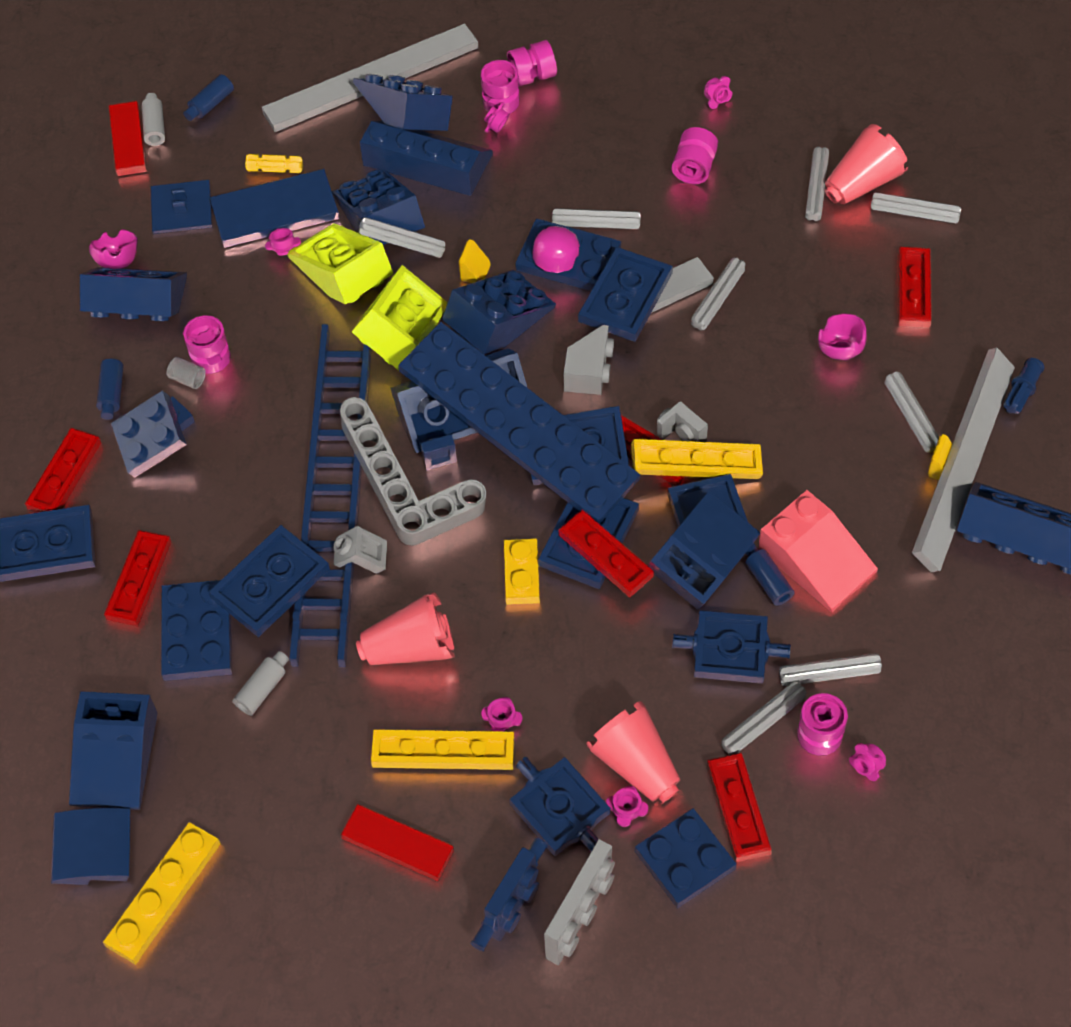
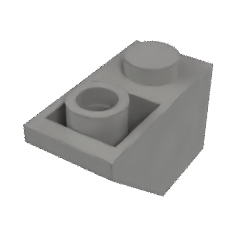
M600 326L567 348L563 373L564 392L602 394L603 383H609L611 364H606V358H612L614 339L608 338L609 326Z

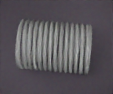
M175 357L168 365L167 376L186 386L197 389L204 381L205 368L180 357Z

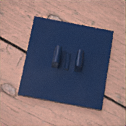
M201 180L151 186L152 233L160 234L212 228L210 181Z

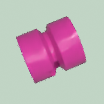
M547 40L530 44L528 50L523 46L507 51V61L517 67L519 86L533 83L535 77L539 80H544L557 74L554 53Z
M495 60L486 64L481 70L483 106L489 112L493 106L498 109L499 105L503 102L505 103L503 109L511 114L518 108L520 101L517 67L506 60Z
M699 127L686 129L682 133L678 144V152L675 154L672 163V172L679 180L689 184H700L707 180L718 148L716 136L712 132Z
M205 315L189 321L184 328L183 335L191 363L205 368V374L220 372L229 364L231 358L223 324L219 319Z
M818 693L809 697L804 702L798 724L797 737L801 747L808 753L823 756L831 754L839 748L848 719L847 708L839 698L828 693Z

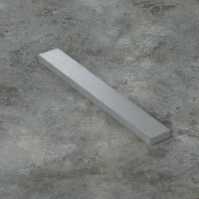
M462 24L262 107V111L274 132H277L362 97V93L353 83L354 78L365 79L366 74L383 76V80L388 79V75L408 78L478 49V41L466 24Z
M998 348L989 349L912 551V554L930 572L941 571L1015 369L1013 364Z

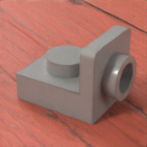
M681 401L674 407L665 409L657 419V436L659 438L665 439L676 430L677 435L683 441L707 442L708 424Z
M356 526L336 537L334 543V565L340 568L353 562L377 574L386 569L387 540Z

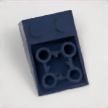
M366 74L365 79H353L355 86L385 124L405 130L448 131L453 96L441 93V87L424 85L423 87V82L406 80L405 82V77L388 75V79L384 80L383 76Z
M386 170L371 171L365 178L358 181H347L341 184L339 189L332 191L334 198L357 233H359L360 222L365 217L414 232L425 228L416 195ZM377 240L381 242L383 245L387 244V242Z
M511 270L453 289L442 320L486 355L505 348L554 309L556 303L548 298L542 290L537 289L528 282L521 273Z
M708 491L647 566L654 571V574L699 610L755 542L760 532Z
M80 691L73 728L70 806L140 810L158 714L150 695Z

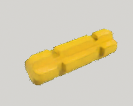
M247 154L245 165L246 170L251 172H259V169H262V172L286 173V170H290V173H301L303 170V159L301 156L294 155L286 158V155L263 154L262 157H259V154Z

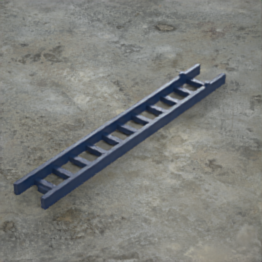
M322 324L301 534V541L314 552H334L335 541L310 540L312 522L349 523L348 530L357 526L362 466L355 453L354 457H318L320 441H348L343 430H321L322 414H340L341 405L343 404L323 403L325 388H360L359 398L367 403L372 350L364 344L363 351H328L330 337L328 324ZM327 362H362L361 377H326ZM358 414L357 420H360L363 416ZM317 468H353L352 484H316ZM351 495L350 512L313 511L314 496ZM353 562L346 564L345 570H329L318 580L344 581L342 599H305L304 594L295 602L289 658L292 667L299 666L301 640H339L338 665L339 667H346L354 573ZM304 610H341L340 629H302Z

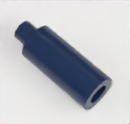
M220 74L188 101V109L183 112L185 118L189 121L196 117L203 118L234 91L232 82L225 75Z
M105 359L101 362L96 407L101 411V418L105 420L113 419L114 412H117L120 408L124 365L116 359Z
M753 543L745 553L748 557L746 565L775 606L786 603L794 596L795 591L765 549L759 550L755 543Z

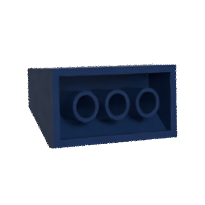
M371 121L360 140L363 166L377 170H386L394 175L468 196L472 195L493 155V150L422 130L400 129L387 125L383 121Z
M507 348L486 355V357L527 387L517 352ZM413 381L390 388L399 418L415 453L421 452L420 443L426 442L433 437H443L452 434L453 440L477 433L476 430Z
M978 482L974 483L957 528L958 532L963 533L965 539L976 543H982V540L996 544V549L1009 554H1014L1015 551L1028 555L1027 559L1034 563L1047 565L1050 562L1061 566V571L1071 575V513Z

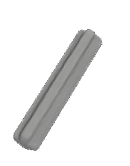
M818 146L813 150L805 214L806 219L809 221H819L822 216L829 150L826 147L821 148Z
M879 192L873 194L871 201L872 210L953 224L958 223L961 213V207L957 205Z
M555 208L552 212V223L567 227L640 228L641 215L638 211Z
M367 217L363 218L359 225V233L363 236L437 258L441 257L445 251V242L441 239Z
M734 257L729 261L691 317V325L694 328H698L700 331L707 328L744 273L746 263L743 260Z
M897 371L887 375L885 385L923 449L927 453L935 451L940 437L904 377Z
M872 653L785 665L780 667L779 678L783 686H789L792 682L806 684L878 674L881 672L882 663L879 654Z
M792 682L722 738V748L729 755L740 752L802 702L807 694L805 688L799 682Z

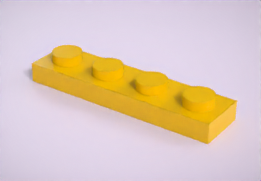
M634 439L631 443L632 468L641 475L714 478L731 474L732 478L760 479L763 475L760 444Z
M373 730L372 768L513 770L514 732Z
M189 822L103 941L104 945L136 965L220 846L219 839Z

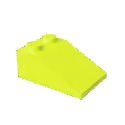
M335 223L302 242L299 246L294 247L287 254L288 258L330 298L343 304L357 301L363 293L371 288L380 286L386 278L394 274L381 242Z
M401 265L361 317L352 333L363 344L369 346L383 357L388 364L399 370L398 365L436 327L445 312L448 302L406 267Z

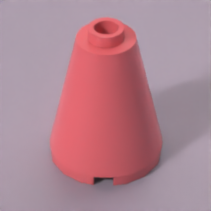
M871 124L862 131L826 180L825 194L833 203L845 205L903 175L908 170V166L904 167V163L908 160L901 146L889 133L885 137L878 131L881 127Z
M434 592L426 594L361 632V640L356 641L357 651L361 660L367 659L370 665L454 658L455 655L451 650L455 648L446 614L442 615L436 609V606L442 605L437 594Z
M640 701L633 704L637 711L630 715L626 710L619 713L594 734L598 741H588L586 746L594 755L649 800L654 802L660 799L664 803L679 791L676 785L681 779L647 708Z

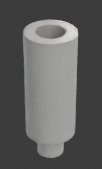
M148 93L146 99L141 104L144 141L148 145L158 146L165 141L163 105L155 93Z
M280 651L273 658L266 657L232 700L235 706L242 712L252 716L286 673L283 667L289 658Z

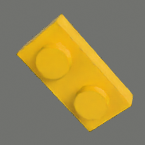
M537 539L504 540L506 605L540 603Z

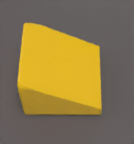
M469 239L459 260L461 281L474 283L486 278L491 264L488 257L475 241Z
M942 434L940 436L928 470V477L936 480L940 479L953 445L947 435Z

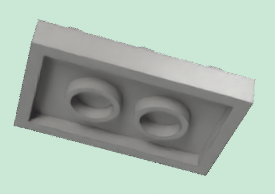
M600 839L544 933L546 959L558 966L564 956L570 957L579 942V937L576 936L582 924L586 926L590 924L597 910V906L594 905L600 893L605 895L608 892L615 875L611 874L615 865V861L612 860V846Z

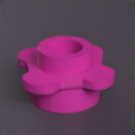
M729 77L713 78L707 82L704 88V95L709 99L708 106L715 109L720 103L728 102L731 99L732 91L729 88Z
M502 102L498 109L493 106L484 119L488 123L484 132L488 133L490 130L498 133L503 128L510 113L503 109L505 103Z
M280 228L270 233V241L266 242L265 248L266 250L275 251L279 256L287 255L293 247L299 246L301 240L299 237H294L290 229Z
M501 697L492 701L489 706L484 707L481 711L482 719L489 722L492 726V731L505 732L508 728L519 726L522 723V714L515 711L512 700L508 697ZM500 714L505 715L503 719L499 718L498 716Z
M858 743L855 746V754L849 757L851 766L869 780H878L880 777L878 772L886 766V757L883 751L871 743Z
M626 786L620 789L614 796H609L606 800V804L617 817V824L622 827L629 826L631 820L638 816L644 817L648 813V805L642 802L637 789L633 786ZM624 804H629L630 808L625 809Z

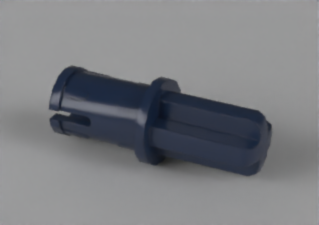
M1028 358L1018 377L1013 378L1011 382L1012 388L1003 404V407L1007 409V413L1019 414L1029 396L1035 393V384L1045 368L1040 360Z

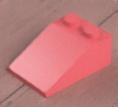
M808 490L802 493L761 529L758 549H765L783 572L831 613L877 573L878 568L833 511Z

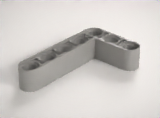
M352 397L343 402L340 409L342 429L401 542L406 545H417L482 515L485 510L486 489L477 480H465L418 501L366 401L361 398ZM352 414L363 416L360 420L356 421L348 418ZM368 440L377 443L374 447L370 448L362 445L363 442ZM386 467L391 472L386 475H380L376 473V470ZM400 494L405 497V500L393 502L389 498ZM469 495L476 496L479 499V501H477L476 503H468L463 498ZM443 508L450 513L447 516L440 517L435 515L434 511ZM407 522H416L420 527L416 530H408L404 525Z

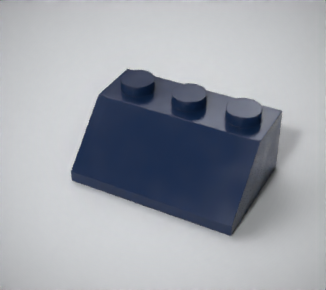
M97 267L80 274V311L90 312L91 317L98 318L109 317V313L120 314L122 319H139V315H150V320L168 321L169 317L179 313L187 272Z

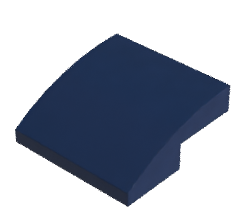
M94 808L54 813L51 884L88 885L90 880L127 882L130 858V809Z

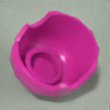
M559 226L543 229L535 238L533 246V259L536 265L547 272L560 273L570 270L576 257L579 256L580 244L576 234L567 228Z
M121 229L116 237H110L107 232H104L98 240H93L90 243L89 253L95 262L102 267L122 269L129 266L135 259L138 238L133 232Z
M846 313L832 315L827 319L825 328L819 330V348L832 359L850 360L860 354L865 348L867 328L865 321L857 315Z

